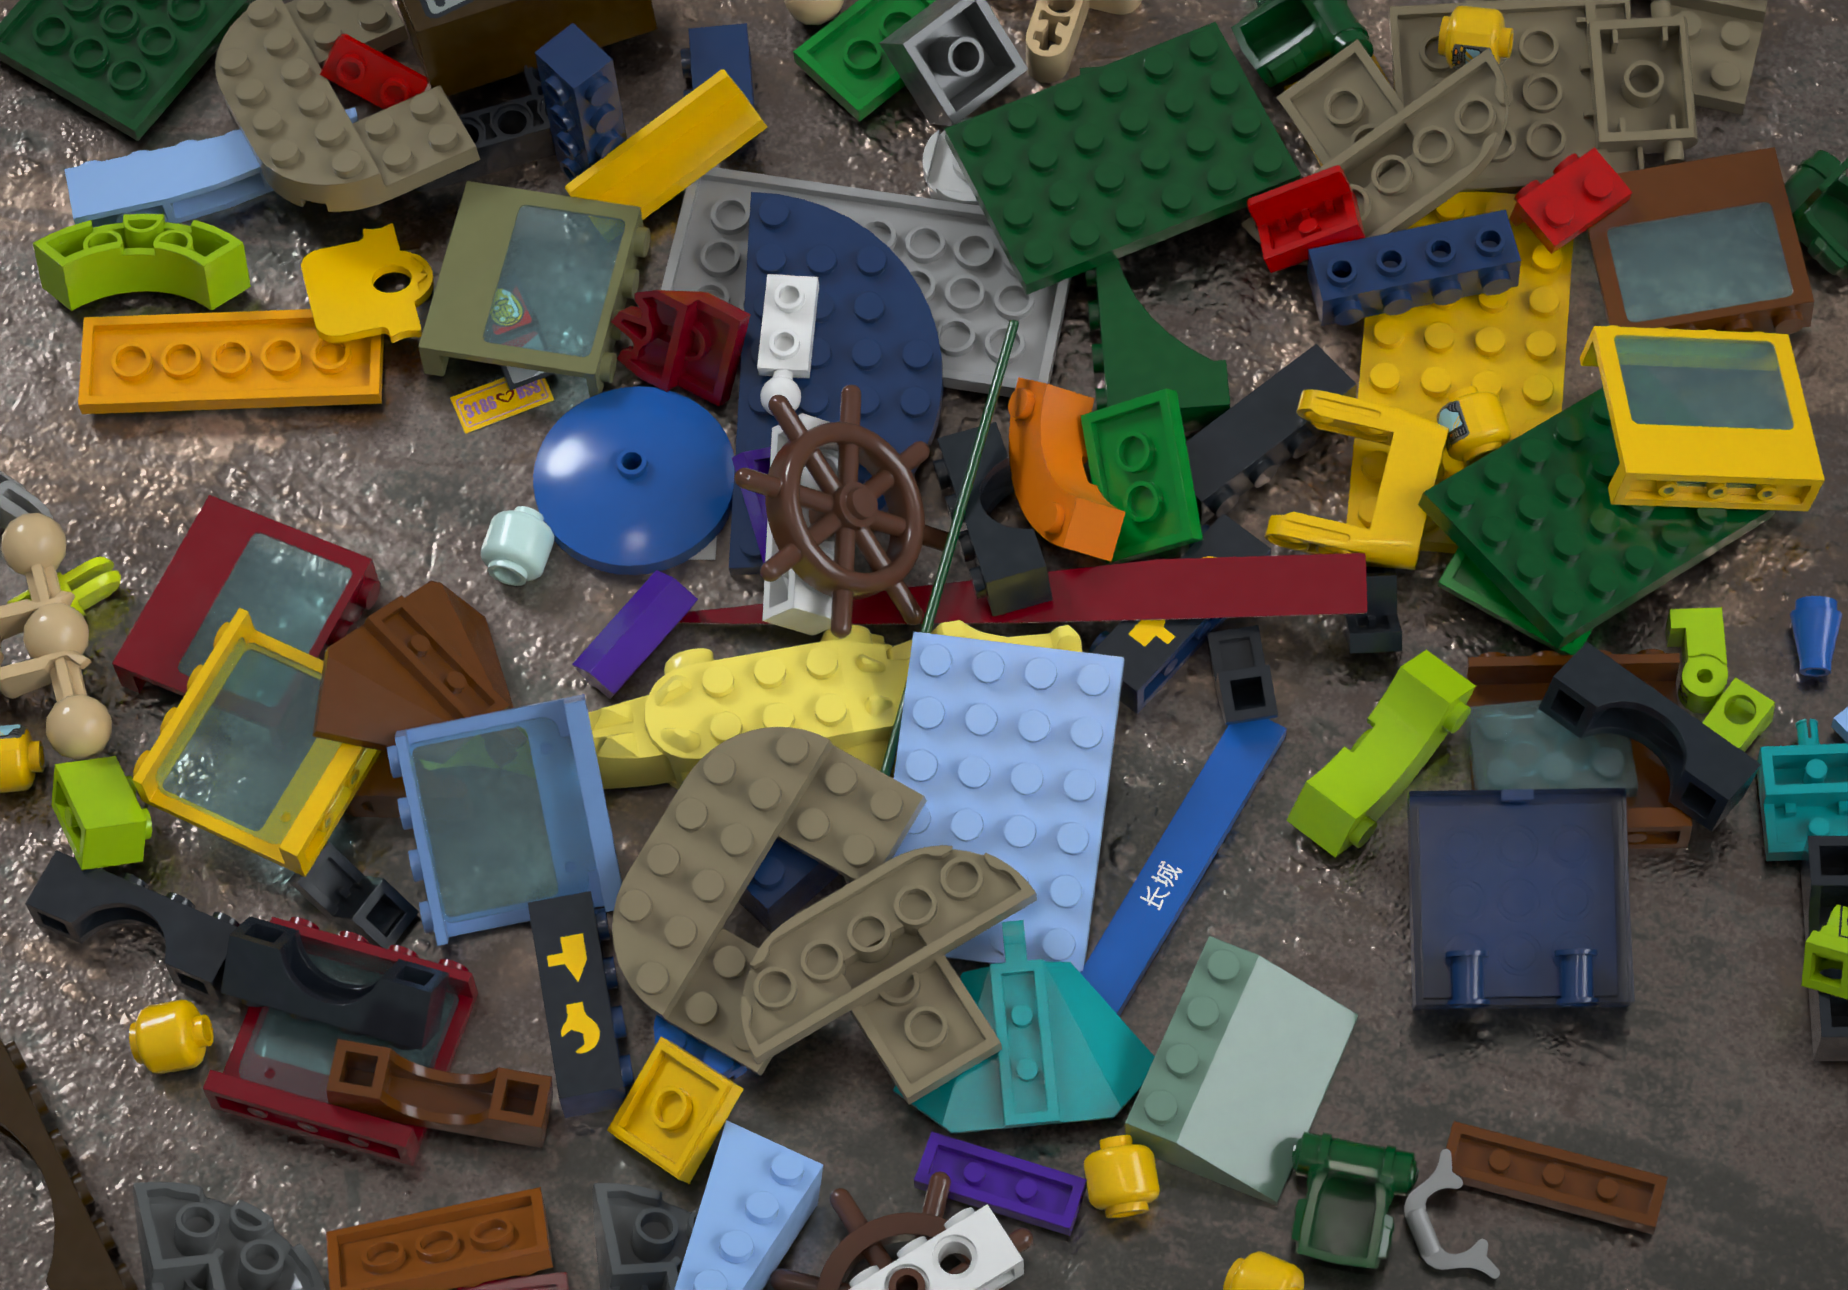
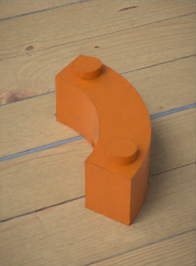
M1018 377L1016 389L1008 403L1010 414L1009 462L1013 487L1025 517L1031 526L1049 542L1111 562L1125 511L1111 505L1101 494L1097 485L1088 482L1083 465L1087 462L1088 457L1081 415L1092 412L1095 399L1047 383Z

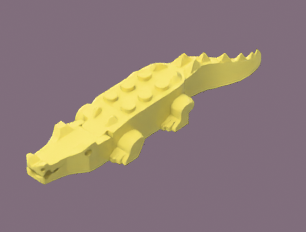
M956 620L941 623L931 632V634L1082 652L1080 636L1069 625L1059 626L1048 634L1004 637L978 631L963 621ZM852 624L851 633L846 638H836L830 628L824 632L820 642L714 660L713 652L705 648L689 649L676 653L665 663V675L654 684L649 695L588 712L603 788L614 789L669 783L672 787L679 789L692 768L713 748L736 735L768 727H792L819 734L829 739L837 748L881 771L908 676L912 640L892 647L890 644H885L882 635L872 634L868 628ZM517 727L528 738L527 731L523 727ZM480 734L471 738L444 764L419 759L423 763L424 768L428 770L465 765L500 768L488 755L485 748V739ZM527 739L525 744L516 750L518 754L515 759L501 769L536 778L529 740ZM896 757L890 774V777L893 779L896 765Z

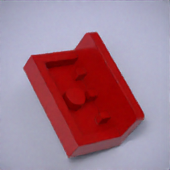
M341 34V36L337 37L320 72L321 76L382 109H387L423 93L429 82L428 78L348 34Z
M1594 147L1581 157L1576 153L1566 157L1553 170L1554 175L1542 184L1538 180H1534L1523 187L1514 197L1516 204L1509 220L1515 227L1525 222L1552 254L1629 201L1633 192Z
M1339 165L1247 200L1248 210L1258 227L1263 258L1271 273L1308 260V249L1365 238L1357 198Z

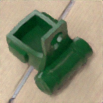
M1269 0L1240 19V22L1231 27L1242 52L1269 87L1288 79L1317 60H1322L1327 56L1332 58L1357 39L1370 57L1374 53L1367 30L1357 21L1347 4V0Z
M1818 150L1798 165L1796 172L1784 185L1798 240L1808 248L1807 252L1832 275H1837L1845 280L1848 278V177H1846L1848 158L1841 163L1832 154ZM1759 205V208L1749 219L1752 230L1765 242L1773 245L1780 244L1771 208L1768 205Z
M1304 1132L1297 1144L1294 1145L1292 1152L1293 1168H1295L1296 1175L1307 1178L1306 1198L1297 1200L1291 1226V1241L1296 1243L1295 1253L1336 1265L1377 1269L1380 1259H1387L1391 1246L1395 1220L1394 1217L1388 1214V1209L1394 1195L1407 1196L1413 1190L1418 1179L1419 1169L1417 1168L1415 1153L1396 1149L1397 1146L1387 1145V1147L1335 1138L1332 1137V1134L1324 1132L1322 1135Z

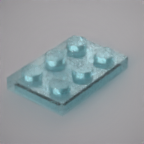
M1542 700L1470 707L1471 712L1465 722L1475 790L1626 788V797L1637 796L1638 782L1630 738L1616 734H1597L1580 739L1538 709Z

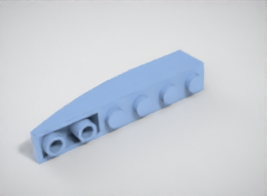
M356 108L345 110L352 124L359 121ZM233 130L223 136L200 141L186 140L176 146L152 151L139 150L132 152L128 156L115 159L87 161L80 166L65 169L73 220L75 224L91 220L93 227L122 223L124 214H164L165 222L179 224L231 208L274 191L264 178L261 167L241 130Z

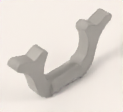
M1443 1149L1434 1173L1408 1195L1404 1205L1405 1218L1415 1243L1425 1262L1436 1269L1473 1268L1496 1279L1499 1277L1500 1271L1487 1257V1240L1479 1239L1467 1251L1450 1254L1441 1247L1427 1214L1426 1201L1432 1193L1445 1188L1458 1189L1463 1185V1180L1452 1172L1451 1151Z

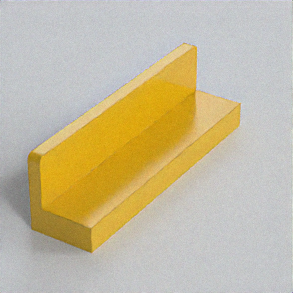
M722 69L608 153L603 159H600L569 182L565 189L570 197L641 207L642 220H644L768 127L742 90L728 73ZM588 217L608 245L623 235L625 229L623 222Z

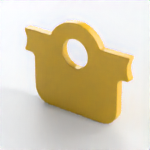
M393 223L378 229H363L364 237L360 241L317 249L303 258L301 262L302 275L316 331L321 339L331 343H341L387 334L391 342L395 343L404 338L422 336L416 308L423 304L433 291V271L429 263L421 256L407 251H400ZM388 273H403L411 278L410 284L398 292L385 293L373 286L379 277Z

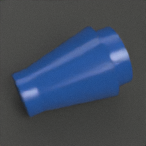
M1825 596L1802 597L1795 601V610L1790 612L1800 661V673L1802 675L1819 677L1831 674L1832 658L1843 615L1837 610V600Z

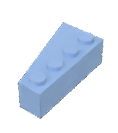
M726 1120L675 1290H763L772 1272L776 1270L818 1205L824 1165Z

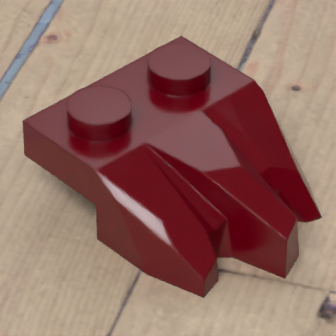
M652 290L634 293L635 302L639 307L630 306L623 309L611 321L634 344V346L622 349L617 359L636 376L666 392L678 385L717 406L727 402L732 392L751 314L703 291Z

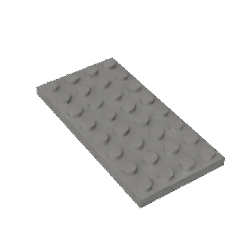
M716 167L686 188L661 290L707 292L744 311L751 192L773 193L801 198L843 214L871 231L907 267L919 285L935 322L943 362V387L989 393L1009 320L1018 321L1019 326L999 396L1011 397L1016 389L1018 377L1050 384L1072 277L1026 295L980 206Z

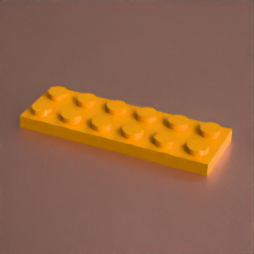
M311 309L84 317L78 406L82 414L382 404L384 334L341 343L327 342L317 334Z

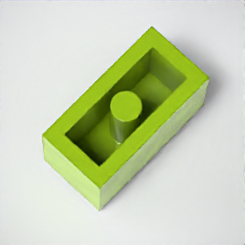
M116 756L55 764L51 805L81 870L143 862L145 840L150 839L152 836L150 813L147 808L140 807L137 801L133 778L130 775L125 776Z

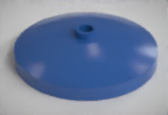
M637 386L609 390L584 400L565 413L551 428L542 442L535 461L533 488L538 512L543 515V522L551 528L555 543L582 564L603 572L619 575H643L654 573L656 570L664 571L680 565L698 554L715 539L725 526L732 512L735 469L732 457H734V452L719 422L705 408L688 397L654 387Z

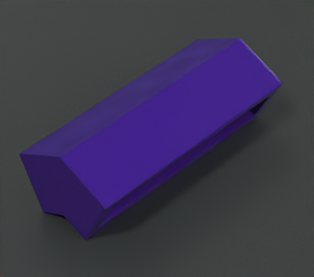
M656 570L572 665L589 685L599 689L611 699L690 611L698 598L675 578Z

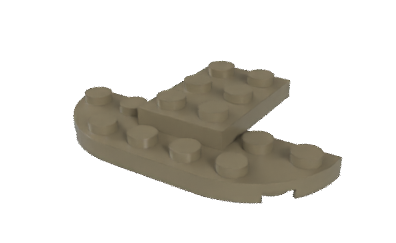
M1358 39L1277 96L1281 105L1323 164L1322 167L1312 174L1336 165L1341 166L1357 198L1365 238L1406 230L1473 182L1484 171L1497 152L1505 133L1509 113V98L1505 78L1489 48L1406 107ZM1251 216L1241 224L1252 238L1261 245L1258 227ZM1305 260L1299 263L1298 265L1307 266L1308 260Z
M947 845L930 846L915 849L888 860L794 915L774 930L754 955L750 963L751 969L745 982L743 996H741L742 1026L748 1047L756 1064H761L838 1017L850 1012L904 1099L910 1105L1002 1050L1000 1040L947 960L945 954L1037 901L1035 890L1019 872L995 856L987 853L980 855L969 851L953 849V846Z

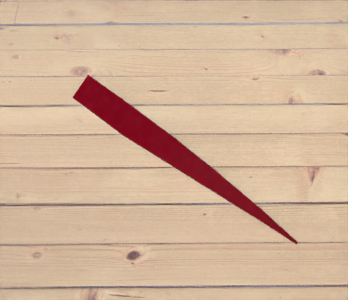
M1365 553L1157 559L1049 571L1048 577L1053 597L1052 601L994 617L992 616L987 598H976L971 580L951 582L944 585L934 624L961 620L964 623H1039L1367 613ZM934 584L908 587L923 610V619L919 624H923ZM886 591L868 598L853 600L852 624H907ZM763 604L689 611L679 622L771 624L762 621Z

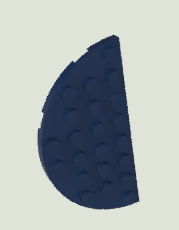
M751 192L744 311L751 314L741 352L735 456L745 451L771 447L772 428L779 425L774 416L764 409L760 399L762 387L773 376H759L757 369L767 274L818 277L819 281L810 378H793L801 392V402L795 411L797 415L804 413L828 422H840L841 391L846 385L853 384L858 386L862 393L860 426L881 436L899 454L916 441H923L931 447L941 414L943 362L938 332L930 307L907 267L871 231L843 214L801 198L773 193ZM859 463L858 482L863 484L872 475ZM919 465L911 471L913 476ZM734 481L729 572L730 575L760 574L763 560L741 488ZM882 494L877 498L878 510L888 512V507Z

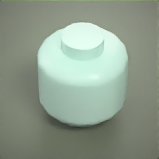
M518 506L515 510L502 511L492 518L480 555L484 564L488 567L487 571L490 576L508 585L522 586L526 581H533L543 574L553 547L554 534L551 528L543 522L544 517L541 513L529 507Z

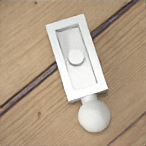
M767 274L757 369L759 376H773L764 384L760 394L762 406L771 415L768 403L771 397L778 394L785 396L796 411L801 402V392L793 378H810L819 293L818 277Z

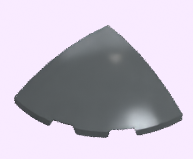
M140 1182L133 1184L136 1224L146 1290H326L314 1261L302 1244L299 1243L293 1247L275 1231L273 1218L257 1207L241 1199L235 1205H229L207 1198L204 1195L203 1188L197 1185L176 1182Z
M594 1183L592 1189L600 1290H675L700 1207H696L694 1211L688 1212L664 1202L662 1192L655 1189L618 1183ZM770 1279L763 1288V1290H776L771 1286Z

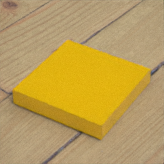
M660 1037L607 1131L677 1179L690 1184L744 1088L672 1041Z

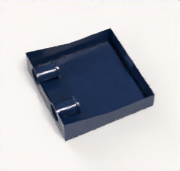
M1626 788L1409 791L1407 795L1412 1010L1629 1007L1635 1002L1629 899Z

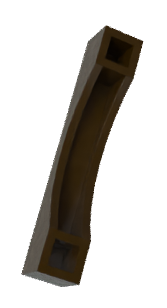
M0 1037V1135L16 1144L38 1166L43 1174L52 1201L55 1223L53 1256L46 1279L50 1290H139L126 1263L124 1262L115 1267L108 1253L109 1250L117 1245L103 1217L92 1221L85 1207L94 1202V1198L80 1172L70 1176L63 1161L71 1158L72 1154L58 1128L48 1132L41 1117L50 1113V1110L36 1084L26 1088L19 1074L27 1070L28 1066L14 1040L4 1044Z

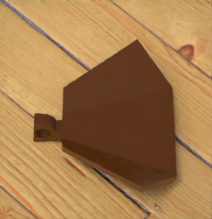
M429 581L405 598L402 595L368 616L362 626L329 646L325 652L312 737L387 752V747L396 745V731L514 708L486 617L445 585L435 581ZM517 727L480 734L485 739V748L488 755L500 768L515 759L518 754L516 750L523 746L528 739ZM474 736L418 746L412 751V757L444 764Z

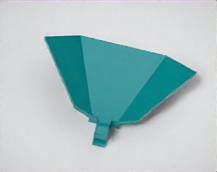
M1024 920L1002 922L1006 963L990 964L989 967L963 972L960 976V980L1000 1040L1002 1050L911 1103V1105L951 1134L1115 1118L1141 1089L1155 1056L1071 962L1044 961V959L1027 960ZM895 1085V1087L893 1088V1092H895L897 1095L904 1099L898 1087Z

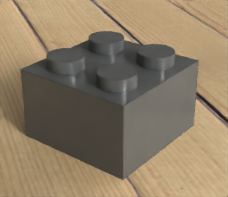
M936 0L879 43L926 119L933 125L953 126L959 123L1028 70L986 0Z

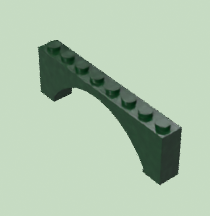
M1099 67L1080 68V75ZM1118 259L1085 271L1086 287H1096L1097 300L1088 301L1090 331H1100L1101 343L1091 344L1093 374H1103L1104 388H1095L1096 410L1162 389L1176 390L1184 432L1201 431L1230 409L1226 360L1213 361L1196 352L1168 333L1153 319L1135 297L1124 277Z

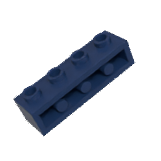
M574 23L535 52L557 161L560 163L562 172L570 182L627 140L613 59Z
M1505 209L1308 249L1307 277L1321 326L1335 323L1338 325H1350L1369 316L1384 313L1387 315H1399L1414 307L1433 303L1448 305L1458 301L1460 298L1482 293L1486 295L1501 294L1512 287L1518 286L1521 258Z

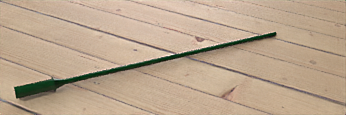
M1009 320L920 631L922 633L931 634L1019 326V322L1016 320ZM906 683L880 771L889 777L898 750ZM844 877V880H845L846 882H848V883H851V882H852L850 879Z

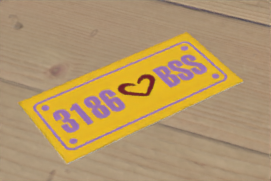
M503 377L450 397L465 434L554 401L545 378L509 390Z

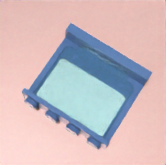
M585 694L396 731V745L387 747L388 759L393 778L403 777L407 797L398 799L401 822L404 830H414L417 849L408 851L414 882L424 880L428 901L419 902L420 914L425 934L435 932L437 946L448 944L449 937L530 921L528 902L591 891L595 908L604 906L605 912L614 911L616 898L622 885V878Z

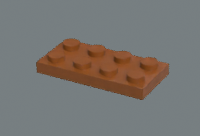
M541 1187L326 1232L330 1290H449L458 1287L470 1288L491 1280L515 1275L528 1276L539 1270L553 1268Z

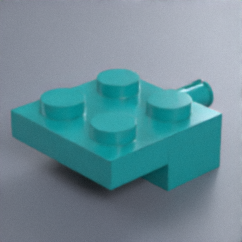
M1806 719L1795 723L1798 745L1760 747L1757 762L1761 766L1757 771L1766 861L1801 860L1808 836H1848V743L1820 744L1818 721L1815 719L1809 720L1808 727Z

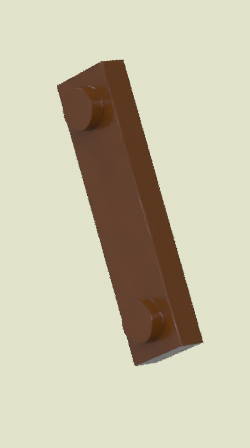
M1453 1121L1446 1149L1451 1151L1452 1172L1463 1180V1185L1654 1235L1668 1177Z

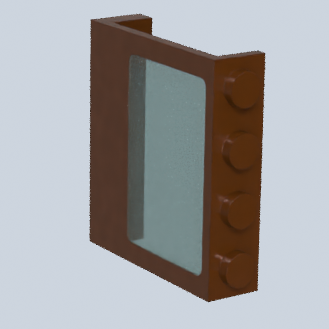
M1775 147L1617 173L1633 192L1629 201L1587 229L1609 326L1616 325L1619 327L1635 328L1664 327L1682 330L1712 329L1729 332L1759 331L1764 333L1776 332L1777 334H1792L1802 328L1811 327L1814 298Z

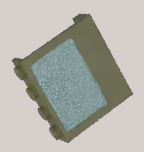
M467 181L418 346L424 374L444 376L449 357L586 378L589 397L602 393L604 383H612L615 375L617 362L616 353H613L616 340L623 341L625 334L611 321L619 311L625 309L627 298H635L634 293L637 292L639 284V270L635 269L638 257L645 258L649 249L650 229L643 227L641 207Z

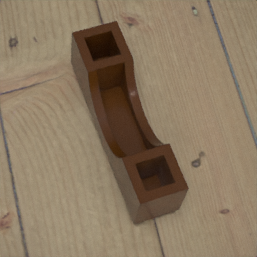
M337 1039L326 1093L329 1104L388 1121L543 1148L553 1101L552 1076L501 1067L481 1074H459L440 1071L411 1062L397 1054L392 1048Z

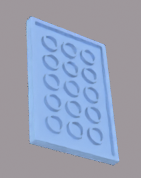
M913 631L894 779L924 795L927 802L893 858L915 849L940 845L953 846V849L969 851L980 855L987 853L997 857L1019 872L1037 894V901L945 954L946 958L989 964L1006 963L1002 922L1024 920L1027 960L1044 959V961L1071 962L1079 972L1083 971L1086 963L1125 663L1124 657Z

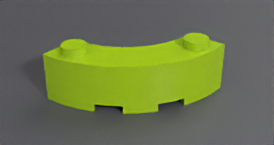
M124 214L122 223L93 227L92 221L89 220L63 228L33 243L42 288L71 311L107 296L142 291L163 292L183 296L204 305L212 311L251 287L243 242L226 231L197 220H193L191 226L165 222L164 214Z
M1427 649L1402 665L1385 694L1367 718V723L1373 728L1365 731L1355 742L1351 750L1344 746L1327 765L1305 782L1286 821L1335 858L1352 844L1357 848H1361L1376 830V821L1410 785L1448 732L1455 733L1467 720L1471 708L1466 703L1476 685Z

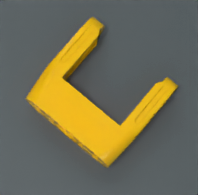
M1308 389L1302 391L1296 412L1298 416L1310 421L1317 429L1390 445L1370 529L1298 512H1290L1285 515L1270 516L1265 539L1279 547L1308 554L1365 553L1366 567L1415 570L1429 517L1420 508L1418 503L1423 492L1437 484L1449 428L1397 407L1321 390Z

